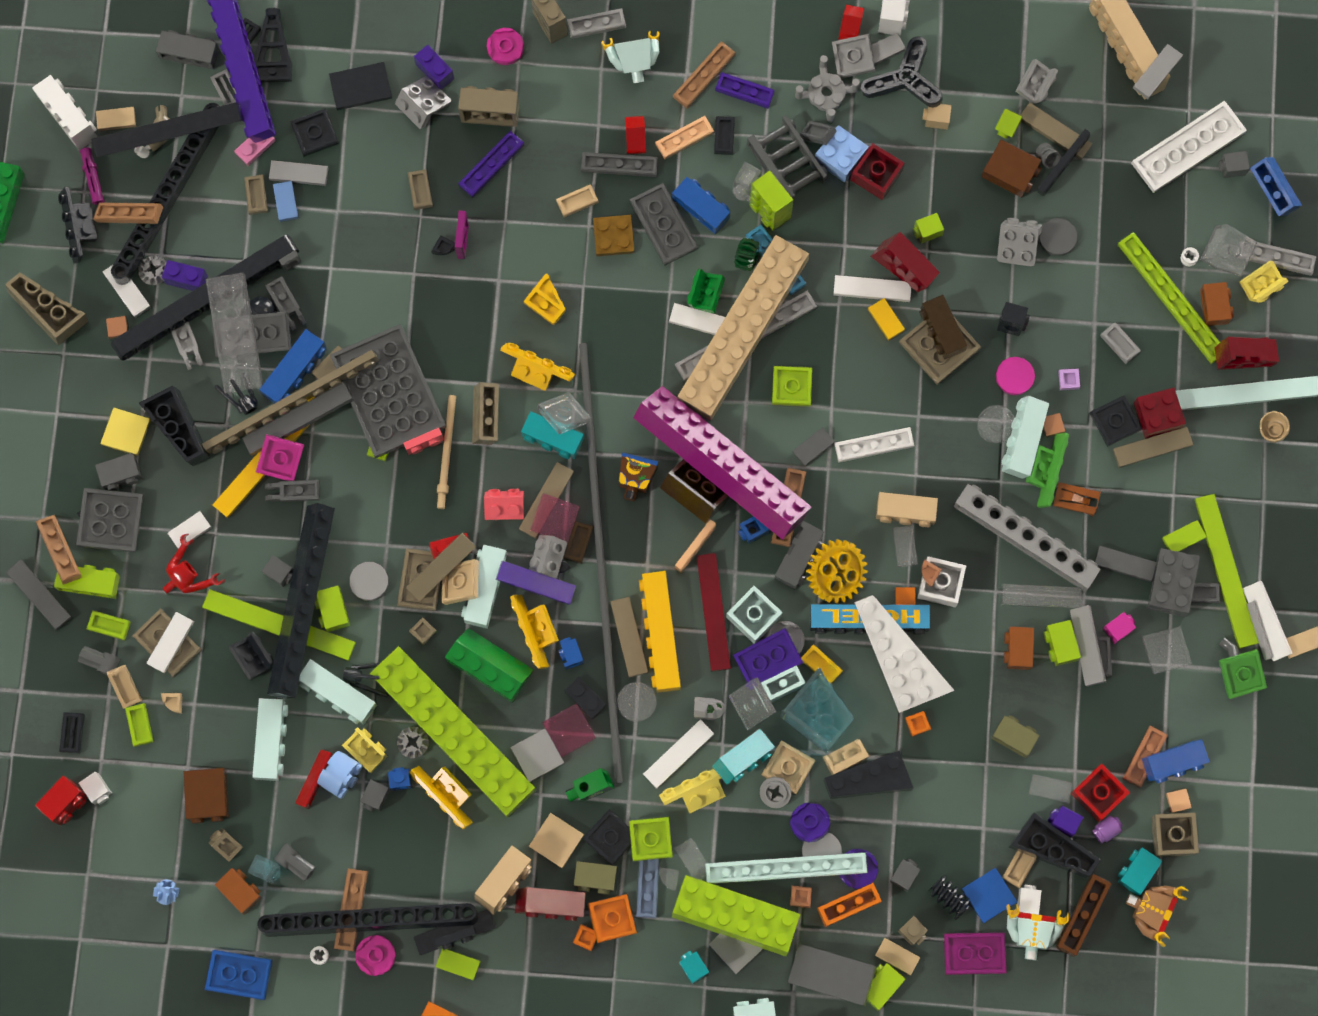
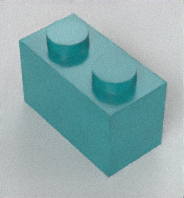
M1143 847L1138 851L1135 849L1129 857L1130 864L1128 867L1124 866L1118 874L1120 877L1118 883L1137 896L1142 894L1162 863V860Z
M690 950L681 956L682 961L679 962V965L692 985L709 974L697 951L692 953Z

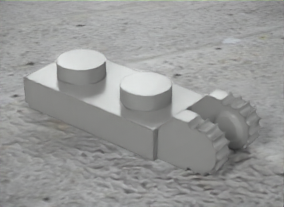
M186 322L185 325L176 330H171L187 369H192V364L187 357L191 354H195V359L199 366L203 365L199 354L200 350L189 322Z

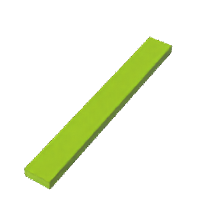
M1133 232L1118 242L1117 245L1210 364L1216 361L1214 347L1220 341L1140 239Z
M1215 494L1195 498V504L1203 531L1207 536L1206 541L1238 649L1257 645L1259 642L1248 611Z
M209 589L202 606L203 609L272 634L280 635L283 621L282 615ZM310 626L306 646L349 661L356 642Z

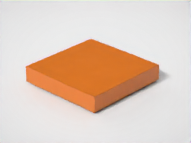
M627 894L588 903L597 943L637 933Z

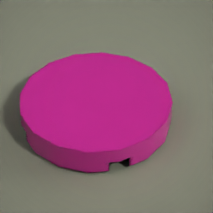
M501 28L489 36L487 51L489 57L494 62L500 65H510L521 58L524 52V42L522 36L515 32V30Z
M1009 357L998 366L996 372L998 386L1006 394L1013 396L1022 395L1028 391L1035 379L1032 365L1020 357Z
M368 936L357 946L356 963L368 975H383L395 963V948L391 941L383 936Z

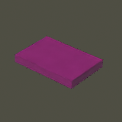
M1005 933L944 934L945 975L1007 973Z

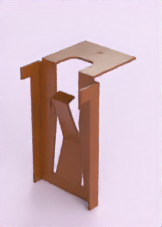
M1058 483L1053 506L1094 516L1097 506H1087L1090 503V499L1077 494L1096 498L1099 502V491ZM1059 500L1074 501L1082 504L1062 502Z

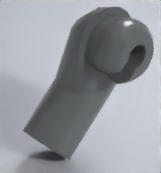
M1224 637L1219 643L1228 652L1229 657L1240 654L1238 647Z

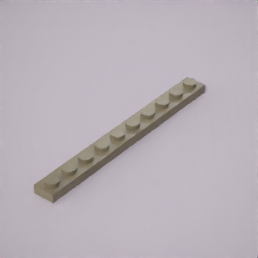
M373 350L368 351L202 443L205 451L210 454H216L222 451L224 446L237 443L240 437L249 435L256 431L258 427L265 426L274 421V418L291 412L292 408L302 406L312 397L316 398L322 395L330 387L334 388L342 384L341 381L356 377L359 371L370 369L376 365L375 362L379 361L377 355Z

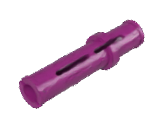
M89 147L80 150L83 161L82 169L86 174L92 204L98 205L105 201L96 171L98 168L97 163H94L92 149Z

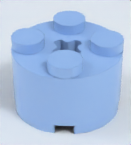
M337 751L327 762L329 765L326 770H322L317 783L342 799L347 793V788H353L358 778L355 776L359 774L363 765L346 754Z

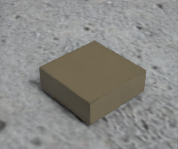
M422 617L409 632L424 645L437 630Z

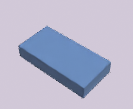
M292 181L273 184L279 221L299 219Z

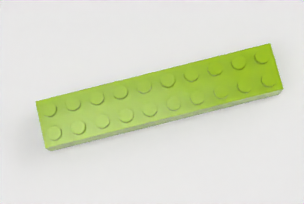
M399 646L370 673V675L380 677L376 682L507 818L536 791V788Z

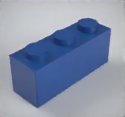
M1265 157L1250 167L1278 216H1287L1302 206L1274 157Z
M686 177L672 192V199L711 232L716 234L730 219L729 207L722 202L716 201L715 196L711 192H705L700 188L701 185L695 179L691 180Z
M1202 739L1141 758L1148 780L1156 781L1157 783L1167 781V776L1173 774L1175 777L1185 775V770L1191 768L1193 771L1204 768L1203 764L1210 762Z

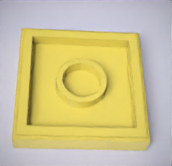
M113 408L101 445L138 456L151 419Z

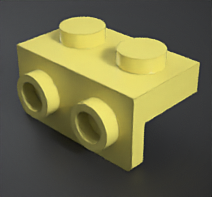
M1268 261L1239 282L1250 301L1261 303L1267 300L1271 293L1283 289L1284 284L1288 280L1281 276L1273 261Z
M357 727L354 734L342 746L368 772L372 773L388 757L384 753L386 749L379 742L375 744L370 740L372 735L365 728L360 730Z

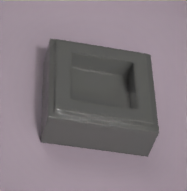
M294 250L281 258L279 262L283 269L287 271L300 263L301 260Z

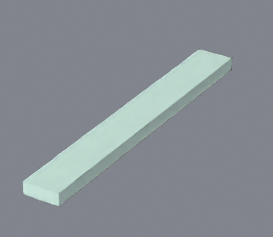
M1318 376L1177 390L1176 394L1182 410L1317 397Z
M866 853L706 863L705 869L706 882L718 884L867 873Z

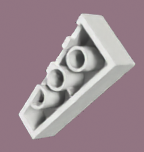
M49 75L32 87V89L80 151L92 142L91 139L97 138L95 134L97 129L91 121L88 122L84 118L86 115L80 107L76 108L73 104L75 100L69 92L65 94L62 90L64 86L59 79L54 80Z

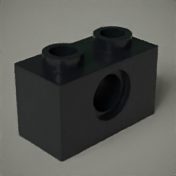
M1006 302L1000 316L997 331L1019 336L1021 331H1025L1029 322L1028 308Z

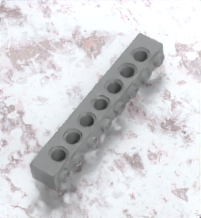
M967 484L955 502L954 507L1084 592L1088 590L1101 570L1098 568L1097 563L1090 559H1084L1081 557V553L1075 549L1070 550L1064 546L1065 543L1060 539H1053L1048 536L1046 530L1031 525L1032 522L1023 516L1019 517L1012 508L1000 505L995 497L983 494L982 489L978 486ZM979 500L983 503V507L976 508L973 502ZM990 512H998L1000 518L993 519L990 516ZM1014 522L1016 529H1009L1006 523ZM1029 532L1033 539H1024L1023 533ZM1046 543L1049 546V550H1041L1039 544ZM1056 554H1063L1066 561H1058ZM1073 565H1080L1082 567V572H1075L1073 570Z

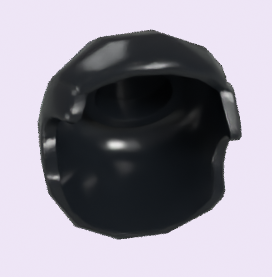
M257 296L246 306V315L277 312L276 306L267 297Z

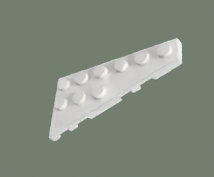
M873 595L854 602L899 713L954 691Z

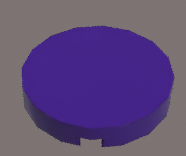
M804 803L798 806L791 815V830L801 841L817 842L824 838L829 831V814L820 804Z
M852 849L845 854L866 853L867 873L839 875L842 882L854 889H860L872 884L878 873V863L875 857L869 851L862 849Z

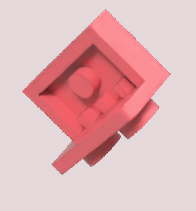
M437 428L403 444L408 455L417 454L426 447L438 445L444 438L440 428Z
M490 489L488 492H485V520L524 519V491H519V489H509L508 491Z

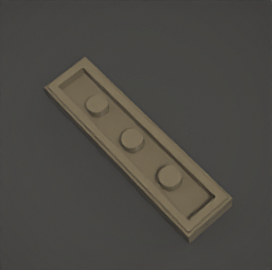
M1030 102L1020 115L1023 117L1022 122L1066 151L1069 150L1080 136ZM1087 141L1075 157L1082 160L1092 146V143Z
M1184 427L1114 448L1113 453L1118 467L1121 468L1192 447L1193 442L1188 428Z
M558 462L555 464L520 525V531L535 539L537 538L574 474L573 470Z
M462 532L406 588L420 601L476 546Z
M626 597L610 601L629 678L647 674L648 670L630 598Z

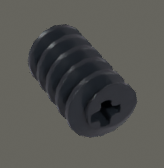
M943 875L929 889L933 890L931 897L938 895L936 902L944 901L943 909L950 906L948 913L956 912L954 919L957 920L970 907L968 905L970 898L963 900L964 892L956 894L958 887L950 888L952 881L945 883L947 876Z

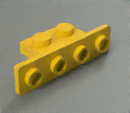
M506 343L501 347L500 351L517 358L511 376L544 391L548 389L553 375L569 382L575 377V373H572L571 369L564 366L559 367L549 359H541L532 351H523L514 343Z
M522 595L510 596L511 606L519 619L518 624L524 632L525 642L532 653L533 663L538 669L548 668L549 663L543 648L559 640L546 606L540 605L528 611Z
M420 766L409 771L413 780L426 790L427 795L439 804L442 811L452 817L453 822L458 827L465 829L473 823L460 809L472 794L445 766L433 778Z

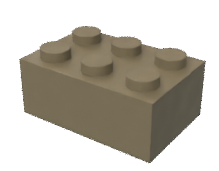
M473 86L460 89L458 110L462 123L518 127L520 107L518 92L511 89H504L503 91H498L494 88L477 89Z

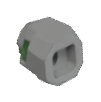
M695 697L694 718L707 720L720 718L725 712L726 705L714 698Z

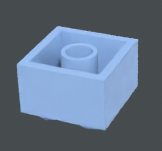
M838 125L835 128L837 132L827 145L820 147L815 154V159L819 165L822 164L827 171L845 183L867 152L869 146Z

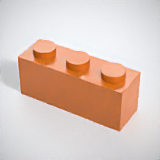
M874 883L820 906L817 910L826 928L882 901Z

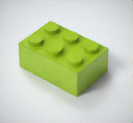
M768 171L751 183L749 205L755 213L758 212L762 217L761 221L767 228L770 227L774 231L791 219L793 199L771 171Z

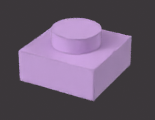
M1062 369L1058 371L1060 390L1080 389L1079 369Z

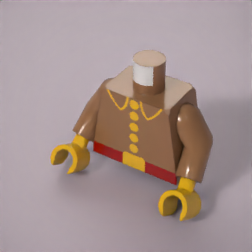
M1165 885L1150 887L1148 890L1143 891L1141 897L1130 893L1126 900L1127 905L1136 908L1133 918L1136 919L1135 924L1141 933L1157 941L1162 947L1166 946L1161 941L1163 938L1170 940V937L1164 931L1178 900L1175 897L1187 900L1186 897L1181 896L1182 891H1189L1185 887L1180 886L1176 888Z

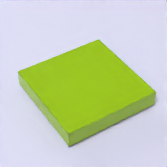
M774 366L772 405L811 407L812 368Z
M669 817L629 821L633 861L673 858Z

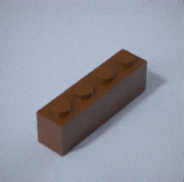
M1095 874L1089 877L1055 948L1072 957L1077 956L1112 883Z

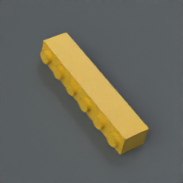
M666 571L642 574V580H639L640 591H644L645 599H641L642 610H647V618H644L645 630L649 629L650 637H646L647 649H652V656L649 657L650 668H654L655 676H651L652 688H657V693L681 690Z

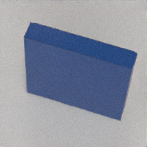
M996 868L961 889L966 898H970L969 902L982 923L1006 910L1008 904L1012 906L1017 903V900Z

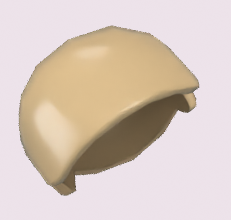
M1268 412L1261 418L1260 433L1267 441L1274 443L1283 441L1289 434V421L1281 412Z

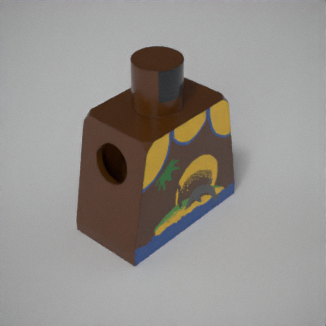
M622 452L619 487L626 489L624 499L635 501L637 492L646 494L658 469V461Z

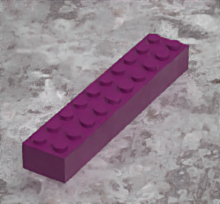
M661 386L641 402L633 417L637 422L782 540L804 520L811 509L809 504L685 405V403L680 401L669 390Z

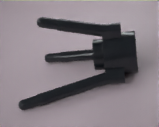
M245 372L243 377L250 397L248 395L244 396L233 379L230 380L240 396L239 404L218 385H215V388L237 408L239 413L243 412L244 415H248L257 409L258 406L256 404L258 401L254 396Z
M380 663L345 667L343 681L350 683L351 687H358L384 697L389 696L385 692L358 683L361 682V679L379 680V676L362 674L360 669L375 668Z

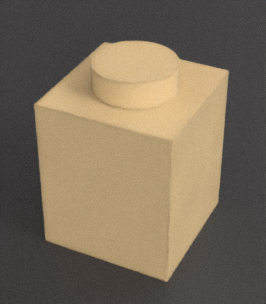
M940 104L934 108H924L922 120H926L925 127L948 130L951 105Z

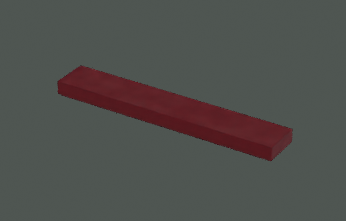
M716 553L696 555L711 672L730 670Z

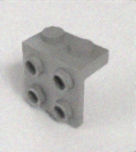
M425 76L401 89L395 105L419 129H422L426 126L431 114L448 106L451 99L429 77Z
M1007 218V220H1004L1000 227L997 260L1003 263L1034 266L1038 236L1042 233L1043 225L1033 220L1019 222L1017 218Z

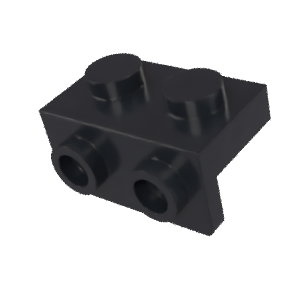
M254 632L249 633L246 638L229 647L249 681L268 672L273 665L271 654L266 652L262 640Z

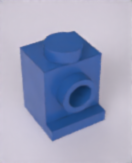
M753 516L740 523L739 528L741 530L738 533L743 541L747 540L748 543H751L769 534L770 529ZM755 528L756 533L751 534L749 529Z
M569 637L559 641L562 648L558 650L562 661H567L563 663L565 670L584 664L576 639L571 640Z
M394 768L393 771L388 772L389 786L392 791L412 789L410 768Z

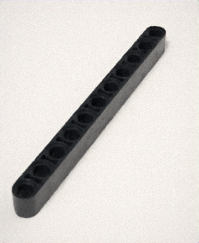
M209 103L204 107L203 110L218 107L219 105L216 103ZM219 126L210 128L206 132L199 131L187 136L149 202L163 206L158 224L145 228V225L148 223H137L111 268V274L117 284L125 285L133 277ZM194 143H198V144H199L198 147H196V148H191V146H192ZM190 159L189 163L182 164L183 160ZM175 175H181L178 180H173ZM166 191H172L169 196L163 195ZM138 239H144L143 243L135 244ZM129 255H135L132 260H126ZM125 271L122 277H117L118 272Z
M289 235L278 238L116 337L111 342L112 348L121 361L131 358L172 333L171 330L180 328L186 322L193 320L281 266L279 262L281 258L294 250L298 254L299 249Z
M461 903L269 914L261 916L257 926L263 935L277 937L470 926L477 922L479 915L474 905ZM466 911H473L474 913L471 918L463 917ZM446 912H453L454 914L451 919L446 920L443 918ZM426 913H433L431 920L425 921L423 919ZM412 914L413 919L411 921H403L405 915ZM392 915V921L384 923L385 916ZM367 916L373 917L370 924L363 923ZM346 918H353V921L350 925L343 924ZM310 919L313 921L310 927H303L306 920ZM326 919H333L330 926H323ZM286 921H292L293 923L290 928H283ZM272 922V927L269 930L263 929L265 923Z

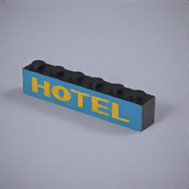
M811 604L810 631H815V634H826L827 631H834V634H846V631H854V634L858 635L866 634L856 605ZM882 605L904 632L924 635L925 632L929 631L930 605Z

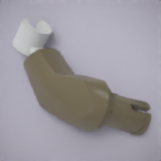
M160 105V111L158 106L155 108L156 119L154 123L170 119L167 115L166 106ZM167 140L148 144L145 147H136L134 152L141 158H147L150 149L154 152Z

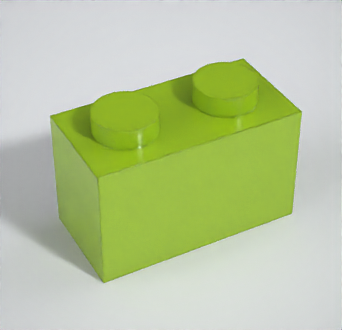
M337 585L318 591L315 606L316 609L321 611L322 616L319 617L321 628L325 627L327 632L350 626L340 587Z
M1071 620L1047 625L1046 631L1043 634L1045 642L1049 643L1051 648L1049 650L1051 662H1054L1055 666L1079 661L1081 656Z
M888 963L884 966L880 964L876 968L874 974L876 976L873 978L867 1002L877 1011L883 1007L905 981V978Z

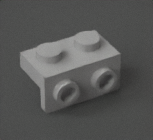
M1037 59L1032 60L1016 92L1032 104L1044 101L1048 95L1049 87L1056 81L1058 70L1056 68L1049 69Z
M539 535L533 557L530 560L529 570L556 579L567 542L555 536Z

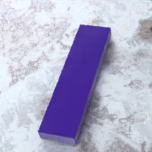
M510 130L458 183L459 186L473 198L524 146V142Z
M501 561L495 579L568 605L571 603L576 587L567 582L505 561Z

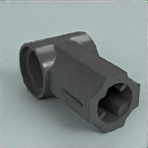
M84 646L79 654L78 662L107 675V672L118 667L121 659L112 654L101 653Z
M285 843L274 860L306 881L316 868L306 859L302 858L299 855L300 853Z

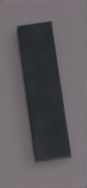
M1084 129L1040 185L1037 193L1045 196L1090 138L1088 130Z

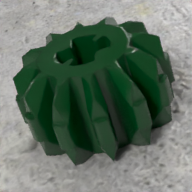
M750 238L740 240L734 260L736 268L743 271L754 269L760 249L758 241Z

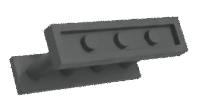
M785 115L782 117V127L762 139H757L753 134L747 138V146L766 173L768 171L773 173L794 202L797 190L817 178L824 184L828 173L822 164L819 165L796 131L797 127L792 119L789 120ZM788 132L793 139L791 143L773 154L765 152V145ZM798 147L804 156L782 170L777 169L774 165L775 161ZM809 163L814 172L792 185L786 183L784 180L786 175Z

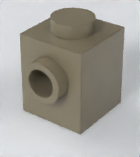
M915 916L898 930L911 946L915 943L919 945L927 938L925 933L928 930Z

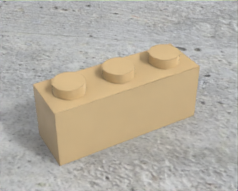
M879 492L876 519H880V522L883 523L899 521V524L902 525L918 523L921 527H931L936 522L938 498Z

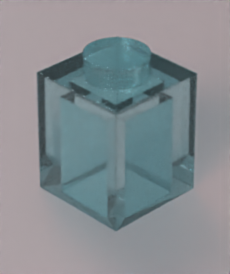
M256 854L248 873L272 884L274 880H278L281 874V865Z

